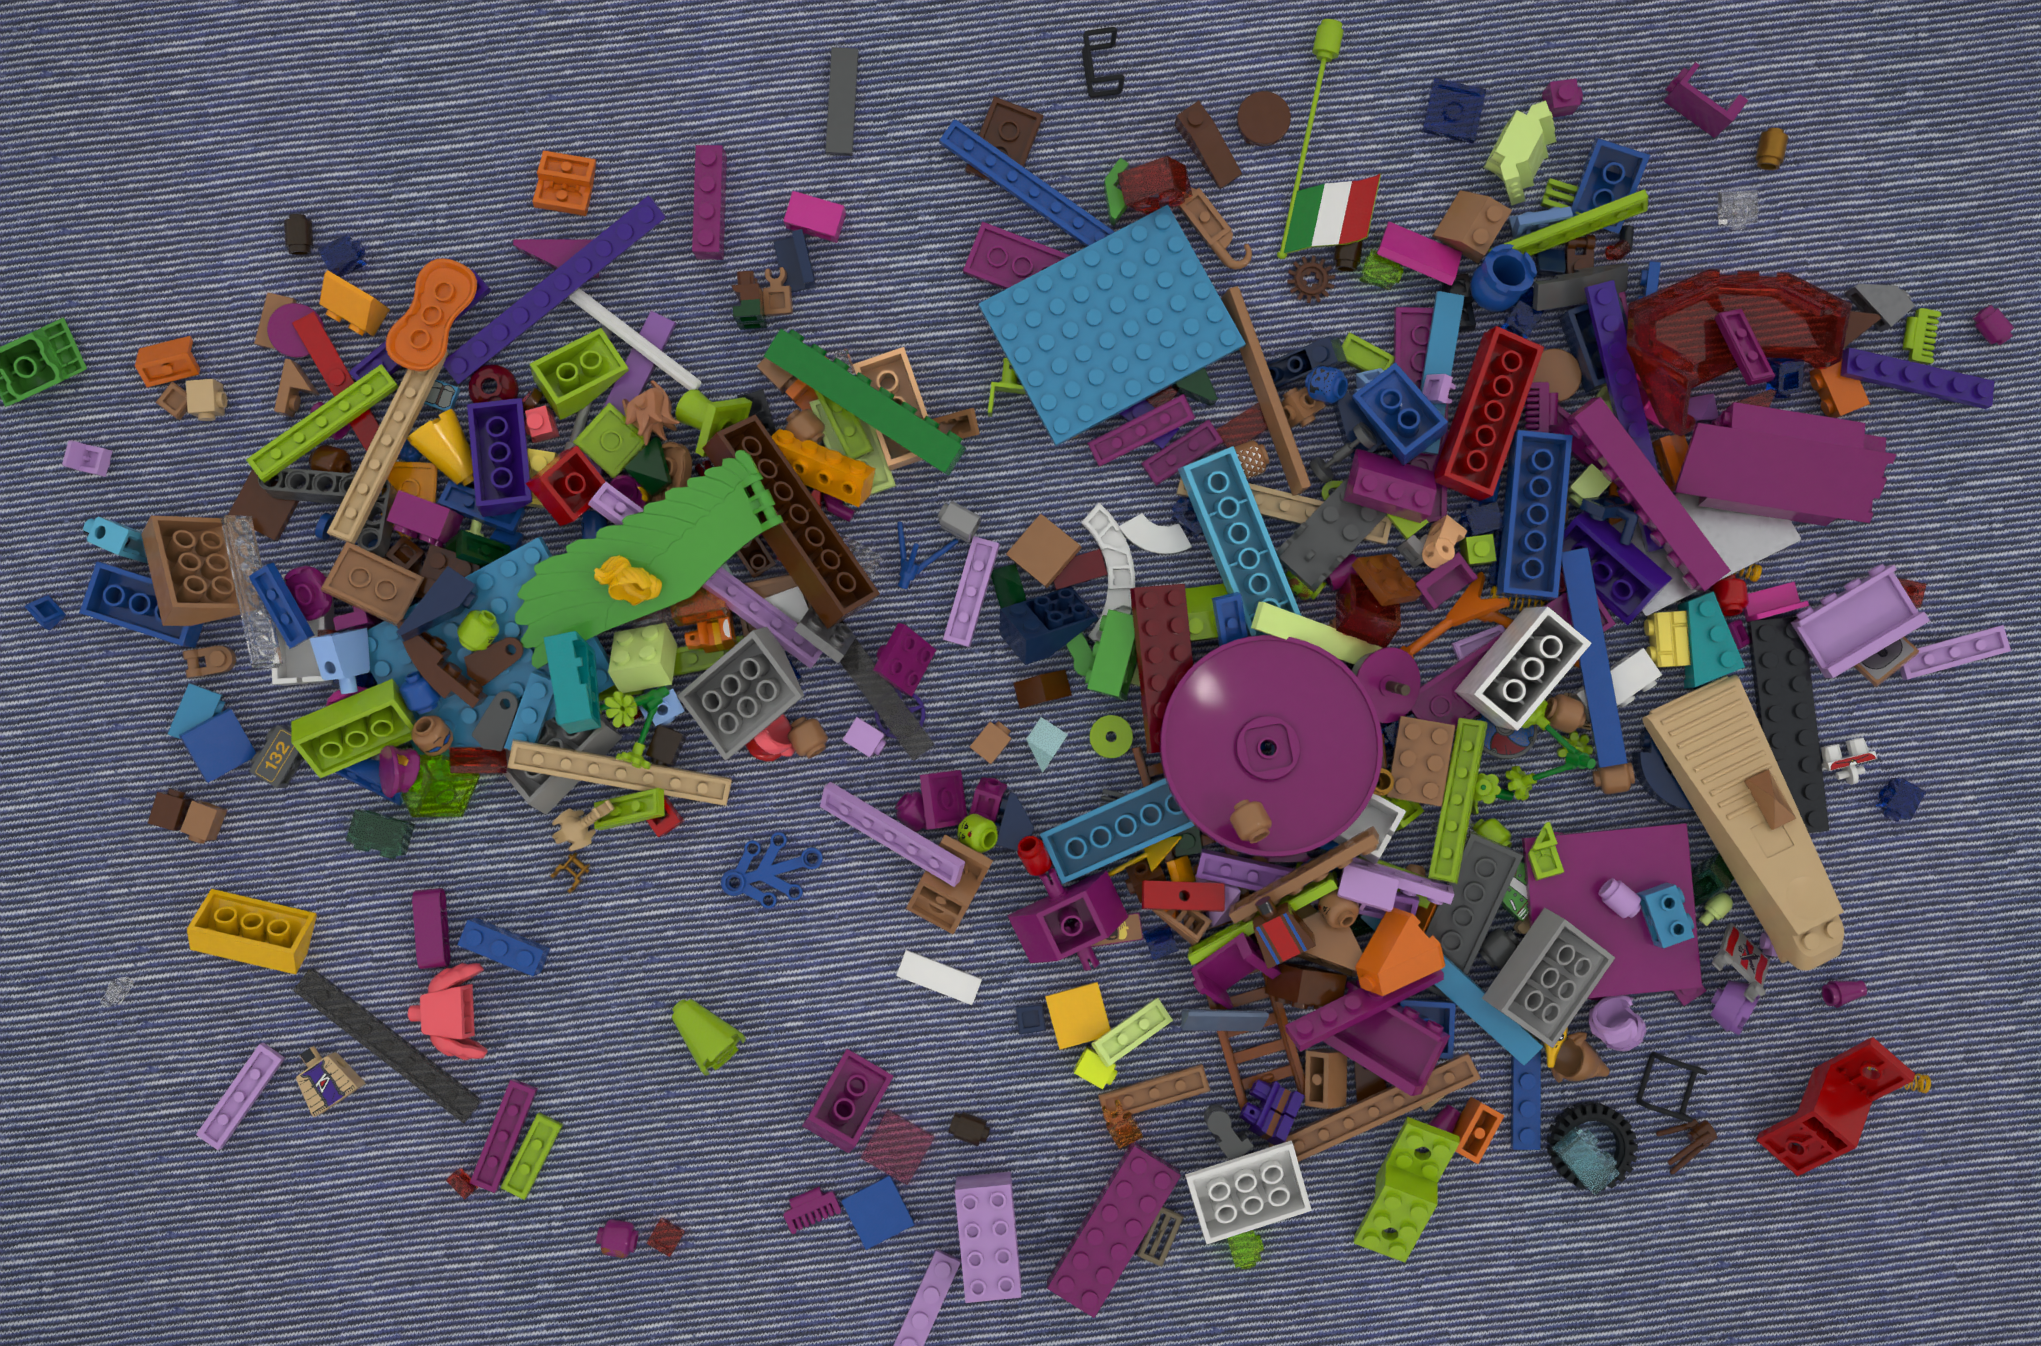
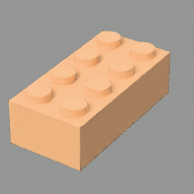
M904 347L853 364L856 375L859 372L872 380L871 387L877 391L880 387H883L895 395L892 400L899 405L905 401L917 409L915 415L922 420L928 416ZM875 429L889 470L892 471L923 460Z

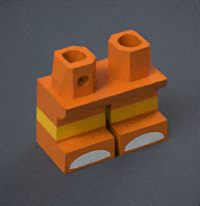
M714 597L705 600L693 599L694 605L681 609L683 624L685 626L697 624L698 628L696 631L684 634L688 649L703 648L705 653L732 649L737 644L732 610Z

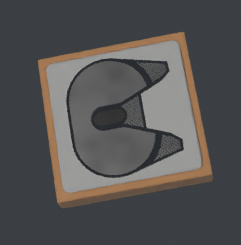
M1902 637L1854 667L1877 687L1919 653V650L1905 637Z

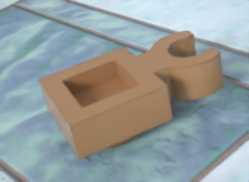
M781 267L780 276L777 279H773L772 271L766 269L765 277L770 283V287L763 288L765 315L793 314L791 287L783 286L787 279L786 270Z

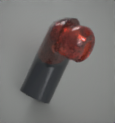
M1622 226L1619 241L1614 246H1607L1605 250V256L1608 260L1615 259V261H1619L1631 252L1633 248L1634 226Z

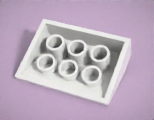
M1292 1141L1185 1174L1206 1244L1312 1211Z

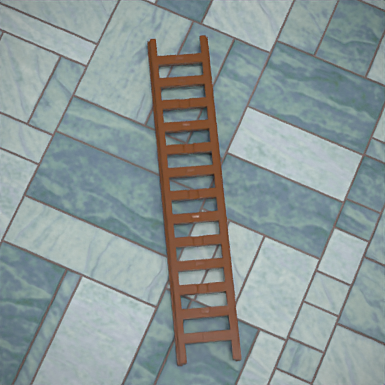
M1141 746L1132 748L1142 785L1146 787L1152 784L1150 777L1164 773L1162 763L1147 766ZM1206 834L1202 835L1203 846L1216 842ZM1223 846L1226 854L1238 856L1237 851ZM1175 847L1166 855L1165 862L1175 859ZM1198 864L1191 866L1194 877L1197 873ZM1237 887L1241 891L1239 900L1250 895L1248 889ZM1180 892L1179 896L1185 900V894ZM1188 914L1183 917L1184 925L1190 917ZM1231 920V921H1229V922H1226V923H1223V924H1220V925H1217V926H1214V927H1210V925H1209V927L1207 928V930L1212 929V928H1216V927H1219V926H1222V925H1226V924H1229V923H1232L1233 921ZM1193 922L1189 930L1193 932L1198 923ZM1255 933L1249 935L1250 938L1258 942ZM1255 969L1249 974L1259 972L1260 970ZM1263 972L1262 976L1265 986L1230 996V1000L1234 1008L1269 997L1273 1012L1269 1013V1018L1264 1027L1277 1023L1281 1038L1233 1052L1229 1038L1250 1031H1217L1240 1111L1245 1103L1248 1102L1245 1090L1251 1089L1256 1080L1270 1083L1293 1076L1297 1091L1305 1095V1075L1296 1046L1286 1033L1285 1025L1289 1023L1283 1003L1275 1002V996L1265 994L1268 976ZM1206 995L1210 1009H1227L1220 1003L1218 1005L1215 1004ZM1285 1050L1289 1062L1288 1065L1241 1079L1237 1067L1238 1063Z

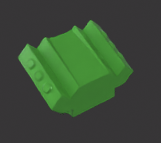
M64 317L0 347V397L5 407L24 400L87 369Z

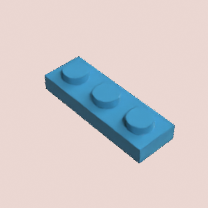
M536 671L531 672L506 740L505 749L511 751L513 739L533 743L538 742L554 698L551 677Z

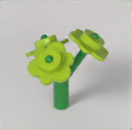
M1480 773L1477 777L1471 813L1474 815L1479 813L1478 801H1483L1486 804H1492L1496 798L1511 801L1514 793L1513 791L1500 788L1498 786L1499 779L1496 775Z

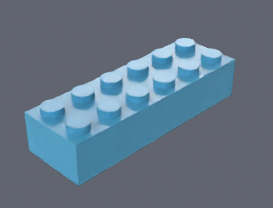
M1163 778L1041 833L1040 836L1060 881L1064 884L1195 825L1180 809L1170 792L1166 779Z

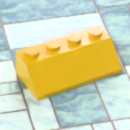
M211 889L187 927L190 950L296 975L307 956L317 915L316 913Z

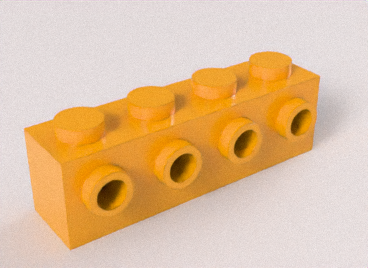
M779 428L771 436L804 485L856 507H860L871 495L876 468L866 465L862 461L844 456L838 451L820 446L814 441L805 440L802 442L796 439L792 432Z

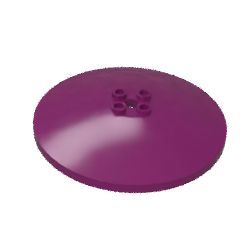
M1259 635L1224 644L1209 652L1188 670L1176 686L1165 709L1160 733V756L1164 776L1172 796L1186 817L1200 831L1219 844L1241 853L1261 857H1285L1305 853L1325 845L1346 831L1357 820L1370 801L1378 783L1382 766L1383 739L1379 718L1371 697L1356 675L1342 661L1321 647L1293 637H1288L1286 640L1273 635ZM1269 741L1274 745L1275 751L1273 755L1266 756L1261 752L1260 746L1262 742ZM1246 799L1250 802H1261L1272 821V826L1269 829L1270 834L1256 843L1242 841L1230 822V816L1235 811L1234 806Z

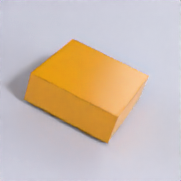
M1188 855L1166 862L1171 881H1196Z

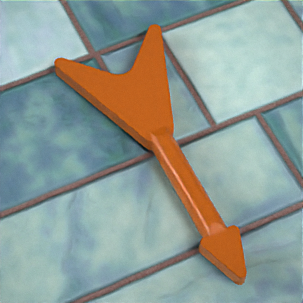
M1479 572L1478 578L1468 586L1444 620L1409 646H1402L1400 649L1406 651L1414 659L1413 655L1451 627L1508 607L1510 601L1508 598L1481 599L1486 577L1483 572Z

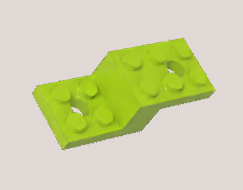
M1410 1117L1406 1118L1376 1175L1375 1198L1354 1235V1244L1404 1263L1406 1262L1438 1205V1181L1460 1143V1136ZM1420 1147H1426L1429 1149V1151L1426 1153H1420L1415 1149H1418ZM1387 1228H1394L1397 1231L1394 1233H1388L1384 1230Z

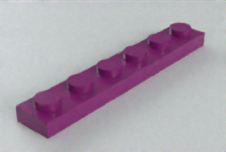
M1438 970L1384 996L1359 988L1285 1025L1286 1033L1301 1052L1444 980V973L1442 970Z

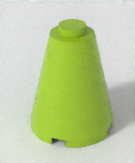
M682 999L672 1009L674 1013L671 1018L700 1071L705 1076L710 1074L708 1069L712 1067L716 1071L739 1050L736 1047L739 1040L742 1043L746 1040V1037L740 1031L693 999L687 1001Z

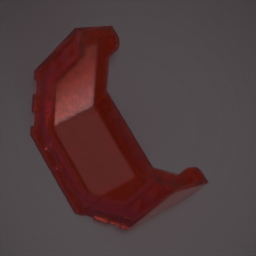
M1708 269L1629 303L1626 349L1660 425L1669 429L1674 434L1682 436L1693 431L1696 424L1695 418L1688 414L1691 389L1738 368L1714 319L1718 313L1742 308L1767 358L1801 359L1816 369H1826L1841 362L1852 304L1789 272H1777L1776 277L1759 276V271L1737 270V275L1720 274L1719 269Z

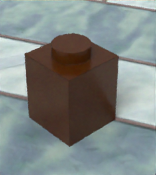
M169 788L168 792H157L148 824L172 831L181 830L190 804L194 799L185 797V791Z

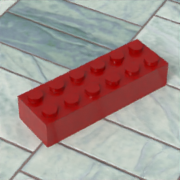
M1498 326L1483 333L1434 472L1436 483L1478 501L1493 496L1544 350L1543 346Z

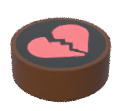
M535 387L523 398L524 413L526 410L534 409L543 396L542 392Z

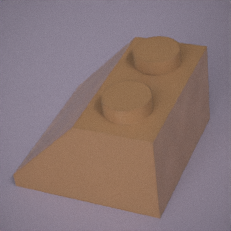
M1460 190L1432 237L1462 252V255L1478 264L1489 250L1512 210L1489 196Z

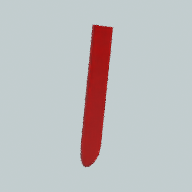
M315 312L292 323L334 397L355 383ZM370 409L350 422L352 429L366 451L379 428V424Z

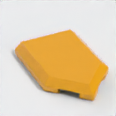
M395 462L387 480L394 486L396 491L401 490L436 504L438 468L432 463ZM387 488L382 489V495L386 492ZM398 532L401 537L404 535L409 540L412 539V537L402 534L401 532Z

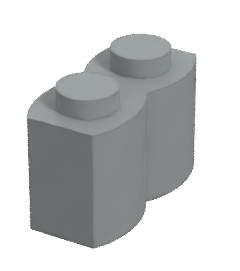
M951 501L949 505L944 503L937 516L939 518L938 521H940V528L967 543L971 542L982 521L981 516L954 501Z

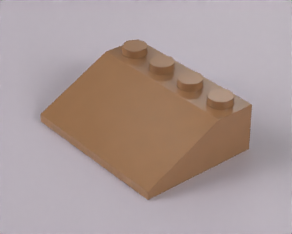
M150 516L141 535L163 626H193L256 610L233 519Z

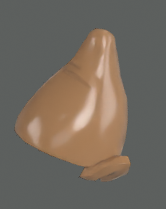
M1577 1032L1567 1036L1568 1038L1562 1044L1557 1055L1554 1068H1550L1554 1079L1558 1083L1562 1082L1563 1079L1577 1082L1593 1077H1607L1610 1073L1609 1068L1602 1061L1597 1051L1585 1041L1587 1033Z

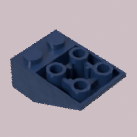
M1070 586L1001 608L999 634L1024 665H1028L1052 656L1097 621L1098 616Z

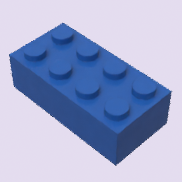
M98 561L96 562L79 611L81 614L192 648H196L204 624L163 626L152 578Z

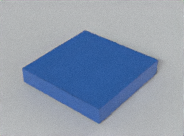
M230 708L179 735L207 783L251 760L256 754L238 719Z
M891 1174L841 1200L866 1250L915 1225Z

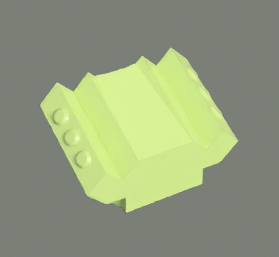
M1546 101L1532 105L1527 115L1518 110L1515 111L1505 125L1483 167L1495 173L1504 181L1511 205L1526 201L1523 189L1534 186L1533 179L1544 159L1549 158L1546 145L1556 142L1553 116L1551 111H1549Z

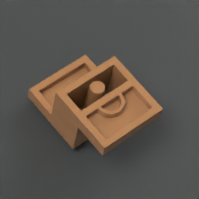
M944 835L939 846L965 861L960 882L953 887L930 872L925 871L906 909L954 934L993 860L965 846L960 841Z

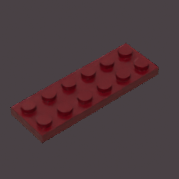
M1185 583L1130 589L1147 754L1160 752V733L1165 709L1176 686L1193 666Z

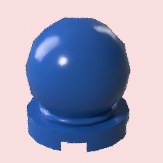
M1500 244L1492 248L1484 258L1483 263L1473 272L1470 282L1471 295L1475 302L1485 310L1490 312H1503L1516 305L1522 294L1526 293L1533 284L1534 277L1537 275L1535 262L1527 252L1522 254L1518 250L1512 249L1514 245Z

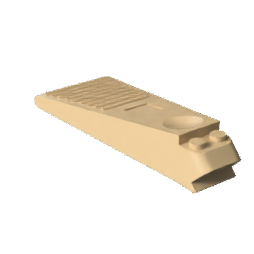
M1725 675L1649 711V715L1642 719L1647 731L1765 929L1779 960L1782 963L1789 961L1800 970H1811L1839 956L1842 952L1844 927L1839 915L1844 913L1739 677L1737 675L1730 677ZM1768 769L1797 818L1774 830H1771L1758 807V803L1754 800L1750 789H1748L1744 782Z

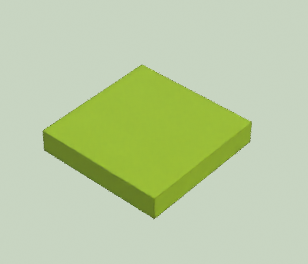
M609 402L572 443L577 445L583 453L613 479L645 446L643 435L638 436L639 429L632 423L626 425V417Z

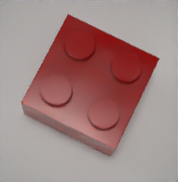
M576 445L561 452L525 484L559 526L574 522L591 507L588 503L606 481Z

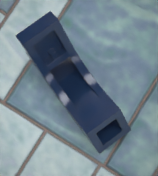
M1644 726V731L1640 734V746L1643 747V752H1632L1633 767L1640 784L1651 797L1666 806L1676 809L1694 810L1676 778L1665 768L1662 754Z

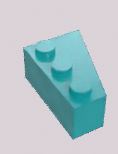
M1714 591L1678 604V611L1687 612L1691 664L1684 666V689L1700 686L1745 667Z
M577 631L543 637L556 705L555 719L557 724L568 734L601 728L595 651Z

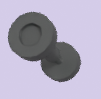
M1360 422L1353 427L1357 439L1351 444L1346 443L1333 454V458L1327 463L1320 457H1316L1310 462L1311 469L1322 482L1327 483L1334 478L1330 466L1335 462L1340 463L1354 452V447L1359 443H1362L1368 449L1377 444L1375 435L1367 425Z

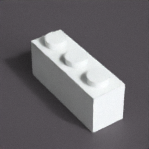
M1644 648L1634 650L1610 667L1617 706L1624 707L1635 699L1633 696L1640 690L1645 692L1657 684L1655 680L1662 675ZM1582 686L1570 694V696L1583 703L1586 719L1590 722L1584 687Z

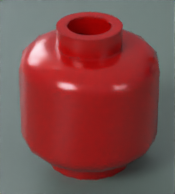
M1732 574L1721 579L1710 587V592L1714 591L1724 616L1741 614L1743 609L1748 606L1747 584L1742 579L1736 578L1735 575Z

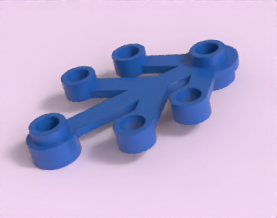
M776 832L771 836V844L757 870L746 873L753 857L759 855L762 850V846L758 841L751 840L745 844V852L736 869L728 870L722 876L721 887L730 896H738L744 893L759 901L767 909L777 904L776 894L773 892L764 893L750 885V883L760 880L785 893L790 900H798L803 895V888L799 884H790L775 875L801 867L816 869L823 862V854L818 848L810 847L805 849L799 857L772 865L779 850L788 841L784 833ZM777 835H781L784 839L783 844L780 846L774 842V838ZM751 843L756 844L758 847L757 852L754 854L748 850ZM810 853H815L817 855L818 859L816 863H810L808 861V855ZM733 877L739 879L740 884L738 887L731 885L730 881ZM792 887L799 889L798 897L791 896L790 889ZM766 895L773 897L774 902L772 905L765 904L764 898Z

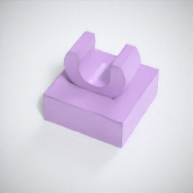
M1446 374L1426 375L1422 393L1432 404L1452 403V399L1448 398L1449 390H1455L1456 388L1451 383L1453 377Z

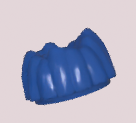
M406 439L398 456L405 462L419 461L422 458V454Z

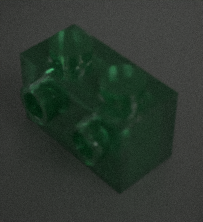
M355 809L346 841L354 843L353 848L370 852V848L380 851L379 855L382 857L396 859V856L406 855L415 824L366 809Z

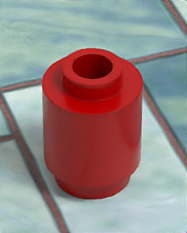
M1027 836L1019 842L1018 856L1027 872L1032 876L1046 873L1052 865V860L1043 842L1035 836Z

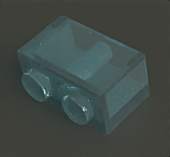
M1576 1126L1556 1143L1552 1149L1585 1188L1592 1194L1597 1195L1620 1174L1614 1167L1617 1162L1606 1150L1603 1153L1596 1146L1599 1143L1598 1139L1588 1129L1583 1131Z

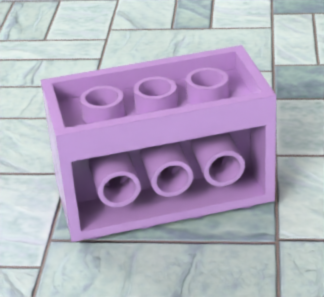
M1011 1172L957 1177L955 1198L965 1303L1021 1298V1272Z

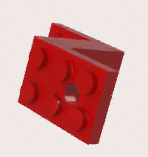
M1871 1037L1813 1068L1798 1112L1759 1132L1756 1141L1795 1175L1800 1176L1857 1148L1872 1102L1912 1082L1915 1073L1874 1037ZM1866 1067H1873V1068L1877 1069L1878 1071H1876V1070H1869V1069H1867Z

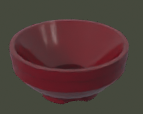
M486 365L479 368L472 375L468 390L473 403L517 399L519 387L515 376L508 369L499 365ZM488 379H494L497 382V389L492 394L484 393L482 388L483 383Z

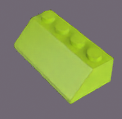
M392 678L291 721V743L321 779L379 754L385 746L393 745L396 747L412 740L411 732L416 720L412 711L406 707L399 691L400 688Z

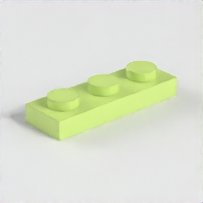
M1155 998L1091 1043L1104 1065L1108 1067L1173 1020L1159 998Z

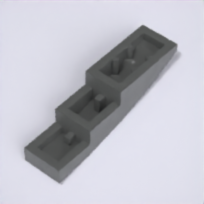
M1621 263L1576 269V273L1555 275V279L1535 281L1533 308L1536 311L1585 303L1587 302L1585 287L1614 280L1617 293L1626 291L1629 264Z

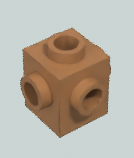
M1295 387L1282 395L1285 400L1281 404L1290 429L1298 424L1303 428L1316 420L1314 415L1326 407L1324 402L1312 399L1306 387L1299 391Z

